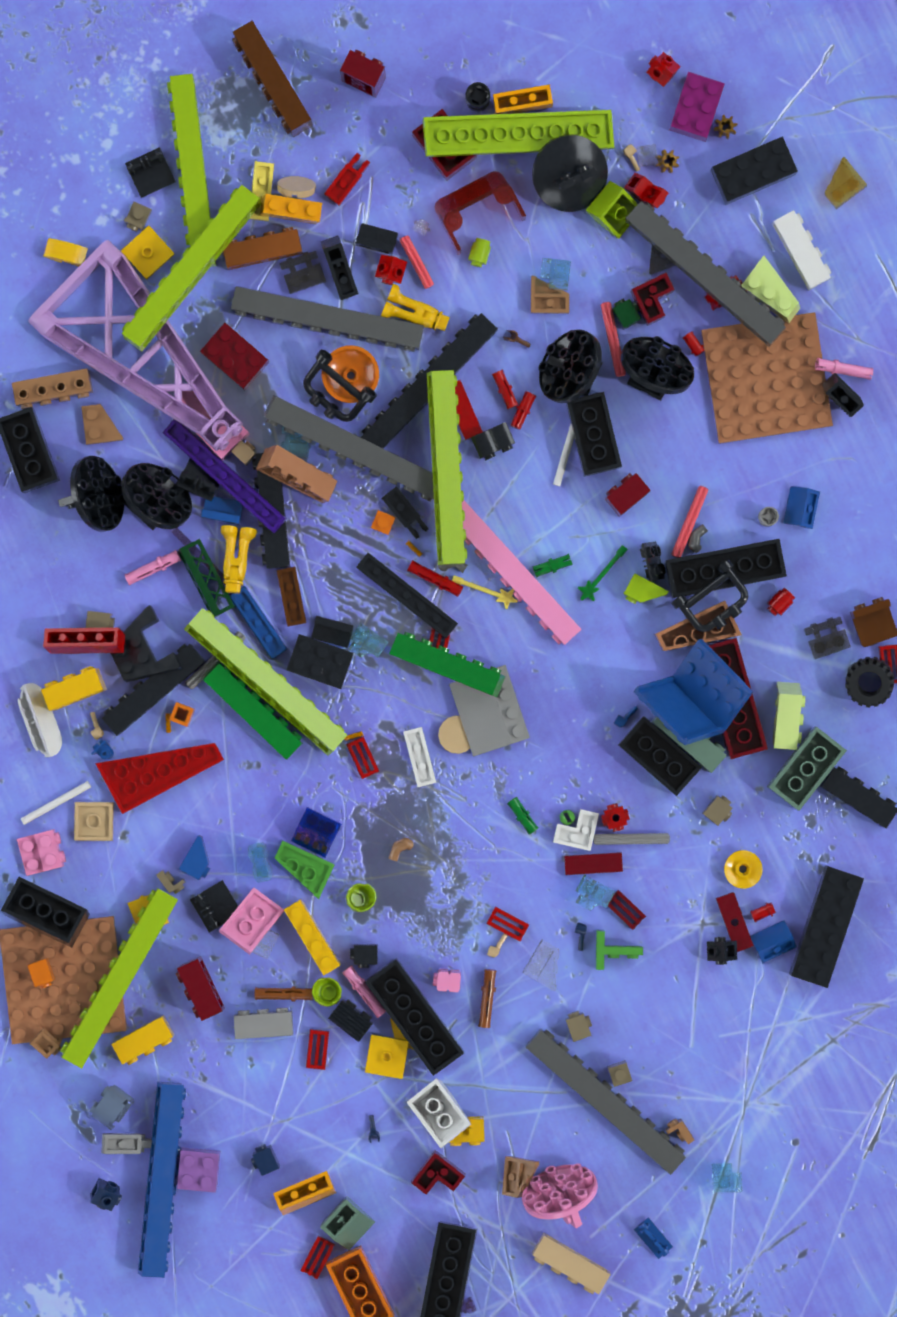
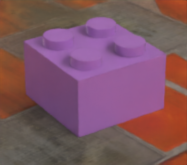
M182 1147L177 1189L216 1193L221 1151Z

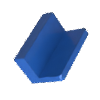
M791 486L783 523L813 529L820 491Z
M214 497L212 502L205 499L201 517L240 525L243 505L236 500Z
M781 921L750 936L762 964L797 947L785 921Z

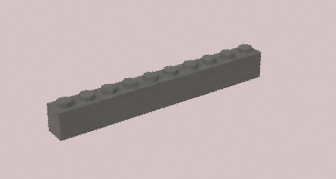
M641 201L626 217V223L770 347L785 331V322L779 316L774 317L769 313L771 310L764 303L760 305L755 300L754 294L748 290L745 292L738 280L735 278L730 279L723 267L720 265L715 266L708 254L700 253L697 250L698 246L693 241L684 239V234L675 227L673 229L669 226V221L662 215L659 217L649 203L644 204Z
M237 286L235 287L231 310L237 316L246 317V314L253 315V319L265 321V318L273 319L272 323L283 325L284 322L291 323V327L302 329V326L310 327V331L321 333V330L329 331V335L338 337L340 334L348 335V339L358 340L359 338H364L367 343L371 344L383 342L386 347L396 348V345L404 347L403 350L415 352V349L419 350L424 325Z
M273 395L263 415L268 418L266 422L276 427L280 424L285 427L284 431L292 435L297 432L302 435V440L308 443L315 441L319 443V448L327 452L329 449L336 451L335 456L346 460L348 457L354 460L352 464L362 469L366 466L370 468V473L378 477L383 474L388 477L387 481L395 485L399 482L405 485L403 489L413 494L415 491L422 493L420 497L431 502L434 499L432 472Z
M540 1029L527 1043L526 1048L671 1175L685 1160L686 1157L683 1154L685 1150L677 1143L675 1145L670 1143V1137L663 1131L659 1133L654 1128L656 1125L650 1119L644 1120L640 1116L641 1112L634 1105L629 1107L625 1103L627 1099L620 1093L616 1095L612 1092L611 1089L613 1087L605 1080L601 1082L597 1078L598 1074L589 1067L587 1070L582 1065L584 1063L583 1060L576 1054L571 1056L568 1053L569 1048L562 1042L558 1044L554 1041L553 1038L555 1036L550 1031Z

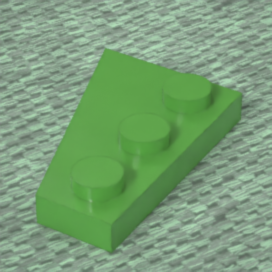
M283 840L275 855V859L312 892L316 898H320L335 864Z

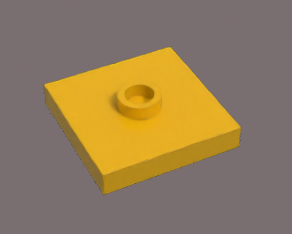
M150 226L146 227L121 250L146 280L175 255Z
M371 1034L365 1073L403 1079L409 1042L404 1039Z

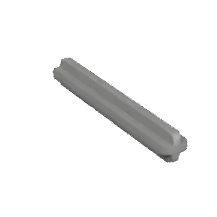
M240 631L234 635L240 637L243 641L246 638ZM213 655L186 680V685L190 689H194L221 662Z
M668 833L594 835V844L596 845L668 844L670 842V835Z

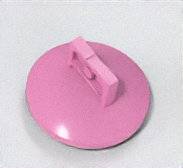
M579 1163L556 1167L549 1166L542 1173L533 1176L528 1187L524 1189L522 1193L524 1208L531 1216L539 1219L563 1218L567 1224H571L577 1229L582 1225L578 1211L586 1207L595 1197L598 1190L597 1179L590 1169Z

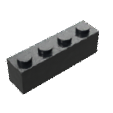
M840 766L837 769L834 767L823 780L820 787L887 829L897 813V808L895 807L897 803L889 798H886V800L879 797L880 792L872 787L867 789L863 786L864 782L857 777L850 778L847 776L848 772Z

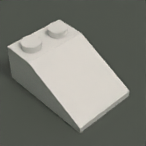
M437 1078L407 1101V1104L440 1148H443L471 1125L453 1095L444 1083Z

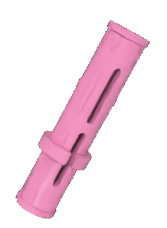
M817 358L815 363V370L831 372L832 375L836 373L871 380L873 376V368L841 363L836 359L831 361Z
M174 550L163 557L158 556L156 560L124 574L128 584L132 585L160 570L165 571L167 567L182 561L178 551Z
M352 965L342 972L352 985L351 988L359 993L377 1018L382 1016L386 1010L368 988L365 979L358 975Z

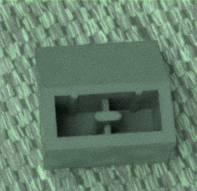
M346 1196L321 1223L320 1228L334 1241L350 1250L375 1221Z

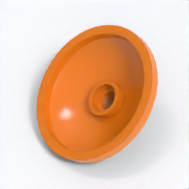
M353 345L339 347L330 353L333 359L328 365L361 392L365 386L373 390L376 389L379 381V368L371 353ZM322 370L324 387L333 398L344 403H357L359 401ZM353 372L355 374L354 378L349 379L347 377L348 373Z

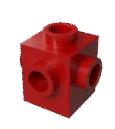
M663 52L659 57L655 55L648 63L650 68L646 73L664 87L681 66L671 56Z
M381 254L375 277L382 279L381 283L392 286L393 283L401 284L407 261L395 256Z
M618 803L607 805V809L603 810L604 815H601L603 826H607L608 829H613V832L623 830L624 826L628 825L627 820H630L627 809H623L622 805L618 806ZM614 814H618L620 817L616 822L612 819Z

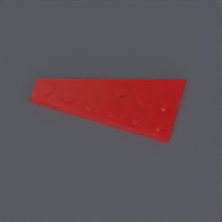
M216 743L95 764L121 813L124 814L223 761L224 758Z

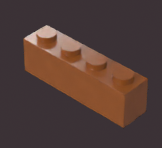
M293 227L284 228L281 233L276 234L274 231L263 233V237L256 238V235L244 238V241L237 242V239L232 240L223 251L228 270L303 254L298 230L293 229Z

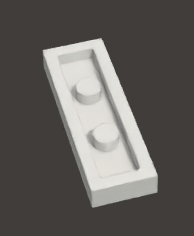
M422 727L404 731L417 787L436 783Z

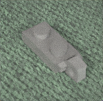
M102 1133L101 1153L141 1154V1152H144V1148H151L152 1140L145 1138V1134Z

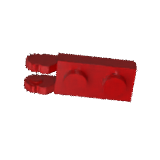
M356 153L351 161L344 166L324 193L326 197L338 206L342 204L370 164L366 160L358 171L354 169L353 166L359 161L361 156L359 153Z

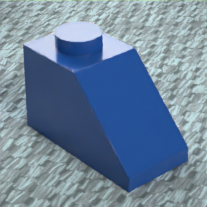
M201 835L197 836L179 868L197 880H200L201 877L205 878L211 869L208 867L210 862Z

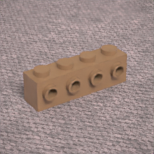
M87 368L12 383L15 404L21 407V409L33 407L32 404L40 403V406L52 404L51 401L58 399L59 402L70 401V397L78 396V399L87 398L90 393H93L90 372Z

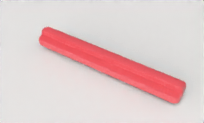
M604 302L601 304V310L616 377H622L626 375V371L621 362V348L610 302Z
M704 486L698 487L671 553L676 558H680L684 552L708 493V488Z

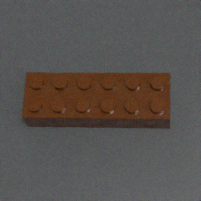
M253 20L233 31L234 38H232L235 48L238 52H243L241 56L247 68L250 69L252 67L253 78L258 86L262 84V93L268 102L272 101L273 104L271 106L277 118L281 117L283 119L281 123L287 135L291 133L294 138L313 126L312 119Z

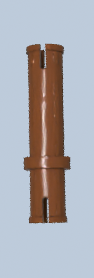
M484 969L485 974L484 983L481 986V991L483 992L478 1026L491 1028L490 1023L494 992H496L495 977L497 971Z
M296 986L291 988L255 987V1000H291V1002L296 1000H313L312 988H296Z

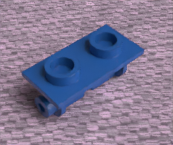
M99 740L92 747L94 751L91 754H98L102 759L112 758L114 751L108 745L110 740Z
M649 1217L634 1229L658 1259L662 1256L665 1257L673 1247Z

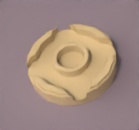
M300 176L284 177L277 183L278 192L286 197L297 195V198H306L312 196L316 189L313 180Z
M460 716L447 718L439 728L438 737L440 744L451 753L460 754L468 751L470 745Z

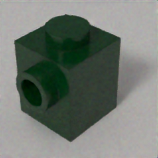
M623 298L614 304L615 307L612 311L623 330L641 320L638 314L640 309L635 301L631 302L630 299L625 301Z

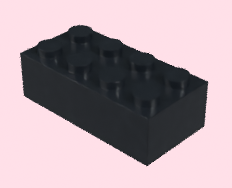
M783 136L717 164L710 170L725 205L788 179L798 172Z
M604 392L580 397L566 403L583 476L586 477L621 468V459Z
M29 407L1 417L0 434L21 492L27 493L60 481L35 409Z
M644 716L618 744L620 748L675 796L683 790L702 768Z
M18 877L1 909L5 916L71 948L90 915L86 908L21 877Z

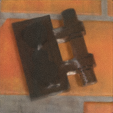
M307 251L302 253V256L293 259L290 257L286 261L279 263L281 270L290 269L291 273L284 275L290 294L326 282L320 263L316 265L311 263V260L318 258L316 251L310 253ZM306 263L307 268L296 271V265Z
M831 617L825 622L810 624V627L804 628L806 636L813 634L815 638L808 641L814 660L851 647L845 629L837 631L836 626L842 624L841 617L834 619ZM829 628L831 634L821 637L819 631Z

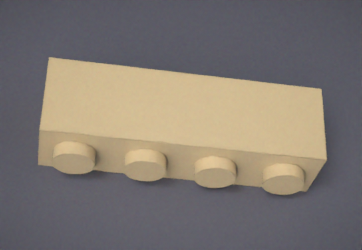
M546 1233L542 1234L532 1251L536 1262L542 1265L544 1263L550 1265V1269L559 1275L561 1273L567 1275V1279L576 1285L579 1282L584 1285L583 1289L591 1294H594V1292L600 1294L611 1275L609 1270Z

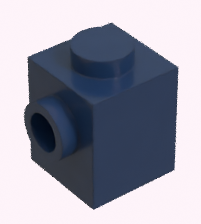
M266 1144L255 1148L256 1152H253L251 1161L254 1168L259 1169L261 1176L280 1168L271 1145L266 1147Z

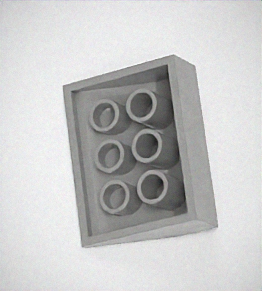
M506 665L497 667V669L502 670L500 674L506 676L497 698L457 681L449 684L473 757L530 738Z

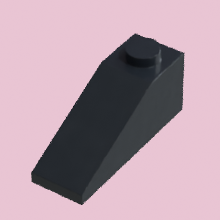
M339 236L320 241L340 300L359 294Z

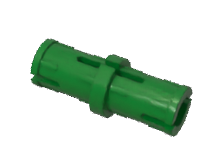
M569 553L556 559L550 558L547 562L532 566L536 578L550 572L556 573L558 569L573 565L572 561L569 560Z
M518 797L507 803L517 817L516 820L520 821L528 835L538 829V826L529 815L530 812L526 811Z

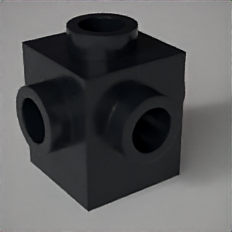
M714 937V941L707 942V961H715L716 965L727 964V961L738 960L736 940H726V937Z

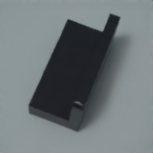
M362 223L355 245L393 255L398 233Z
M316 616L312 639L348 648L354 626Z

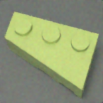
M763 256L743 282L741 288L745 292L747 290L756 297L755 300L760 304L764 303L774 314L790 323L800 310L799 302L766 257Z
M777 682L778 694L777 700H775L776 714L773 728V746L777 749L797 750V745L801 744L802 739L799 725L803 726L804 715L801 714V707H805V696L802 695L800 683Z

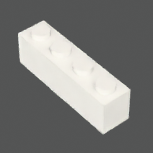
M793 210L773 221L772 225L809 291L831 278L829 275L831 271L826 263L823 264L820 259L822 254L819 248H814L811 242L813 240L812 235L808 230L805 231L802 226L804 221L799 213L796 214Z

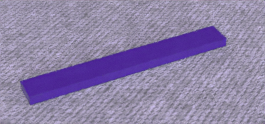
M173 419L162 432L271 532L275 533L287 520L285 516L183 424Z

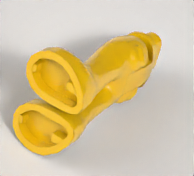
M396 284L392 285L381 317H397L414 324L424 325L425 328H433L435 331L436 328L445 331L450 318L443 315L442 311L439 312L436 308L426 303L404 296ZM392 303H396L411 308L415 312L413 313L403 310L397 306H394Z
M223 525L220 531L226 540L223 565L225 579L223 583L226 584L225 592L239 594L247 570L249 543L256 537L257 530L250 527L240 528L238 557L235 558L238 528Z

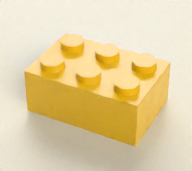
M89 666L81 669V674L79 675L72 673L62 677L63 681L59 683L54 680L44 684L45 688L41 689L49 711L58 710L106 691L107 688L99 668Z

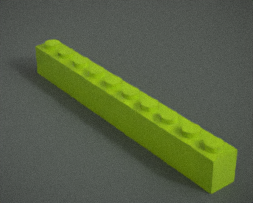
M193 73L170 76V82H167L168 94L172 93L173 100L169 101L170 112H174L175 120H172L173 132L176 131L177 139H174L175 151L179 150V158H176L177 169H181L182 177H178L179 187L183 188L184 196H181V205L186 209V215H183L184 226H188V234H185L186 245H190V248L195 243L196 236L200 232L203 233L205 231L206 225L211 219ZM216 261L214 262V264H213L211 267L217 266V265H216Z
M243 185L239 189L233 190L230 200L227 203H223L219 208L218 215L208 221L205 231L203 233L200 232L196 236L195 243L191 248L188 247L184 251L180 262H176L171 267V273L167 278L161 279L158 289L155 292H151L147 297L146 304L143 307H139L134 314L133 320L124 325L122 329L124 339L141 352L262 204L260 198Z
M454 370L430 371L427 373L438 565L464 564L467 559V549L464 548L466 530L463 529L465 512L462 510L464 493L461 490L463 474L459 466L462 456L458 449L461 438L460 433L457 432L459 414H456V406L458 405V395L455 394L457 377L454 375Z
M202 608L184 628L187 633L327 756L347 736L341 726L335 725L326 713L319 711L314 702L302 696L298 688L291 686L283 675L277 674L268 662L261 660L256 651L244 645L243 640L238 636H234L225 624L219 623L210 611Z
M159 888L155 891L151 890L147 897L149 903L146 908L142 906L137 915L139 917L137 924L133 923L128 931V934H130L127 941L123 940L118 950L121 952L117 958L113 957L108 966L111 968L107 975L103 974L99 981L101 987L98 992L94 991L89 999L91 1002L89 1008L83 1009L79 1017L82 1019L78 1026L74 1025L70 1032L72 1037L69 1043L65 1041L60 1050L62 1052L61 1058L81 1069L178 901L177 898Z

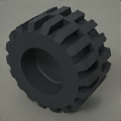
M865 657V659L861 658L856 663L854 662L846 676L845 687L847 688V694L852 697L851 700L853 702L856 701L858 705H866L868 708L870 706L877 707L880 703H885L886 699H889L894 688V674L891 671V667L886 665L884 660H878L877 657ZM865 672L876 673L881 678V687L875 692L864 691L859 686V677Z

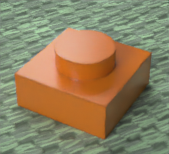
M378 510L371 528L389 535L396 517Z

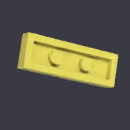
M255 161L251 192L257 195L262 202V196L271 194L274 163ZM260 205L250 219L268 222L269 217L260 216Z

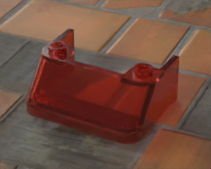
M490 172L440 198L435 203V212L457 255L461 254V248L453 232L460 229L463 223L459 211L493 194L496 201L500 204L512 202L522 222L526 220V214L513 189L500 172Z

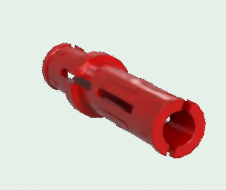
M412 560L407 570L438 586L440 590L444 589L459 597L464 587L450 580L448 576L444 577Z

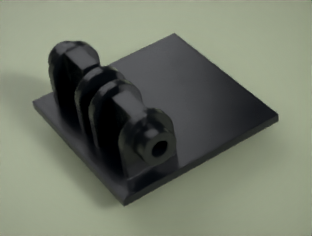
M160 147L125 163L141 198L176 182Z
M190 458L176 486L212 502L220 484Z
M656 541L642 543L640 552L642 558H645L642 561L647 564L644 568H648L645 569L646 578L650 582L665 579L664 574L666 570L664 564L661 563V549L659 545H657Z
M223 880L190 899L208 932L223 925L238 907Z

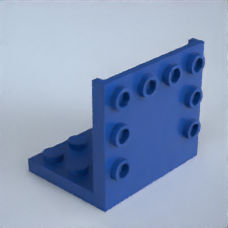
M703 639L697 640L673 676L637 686L634 693L651 710L652 714L657 716L664 723V726L677 737L680 743L688 745L724 733L753 691Z

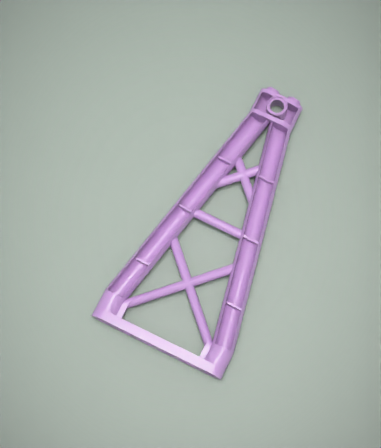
M109 240L104 241L29 318V323L45 339L199 434L215 451L219 449L221 451L224 450L229 444L228 441L233 436L236 437L241 433L243 423L225 406L169 321L156 334L158 340L130 369L112 358V324L131 322L135 317L134 315L112 316L113 272L137 308L143 307L146 304V299L150 292L126 256ZM101 264L105 268V316L57 318L52 313ZM105 324V353L60 325ZM162 346L175 364L174 384H153L137 374L138 370ZM182 376L186 380V384H182ZM173 391H174V396L170 395V394L167 393V392H173ZM182 391H193L211 420L183 403ZM226 426V432L218 434L219 428Z

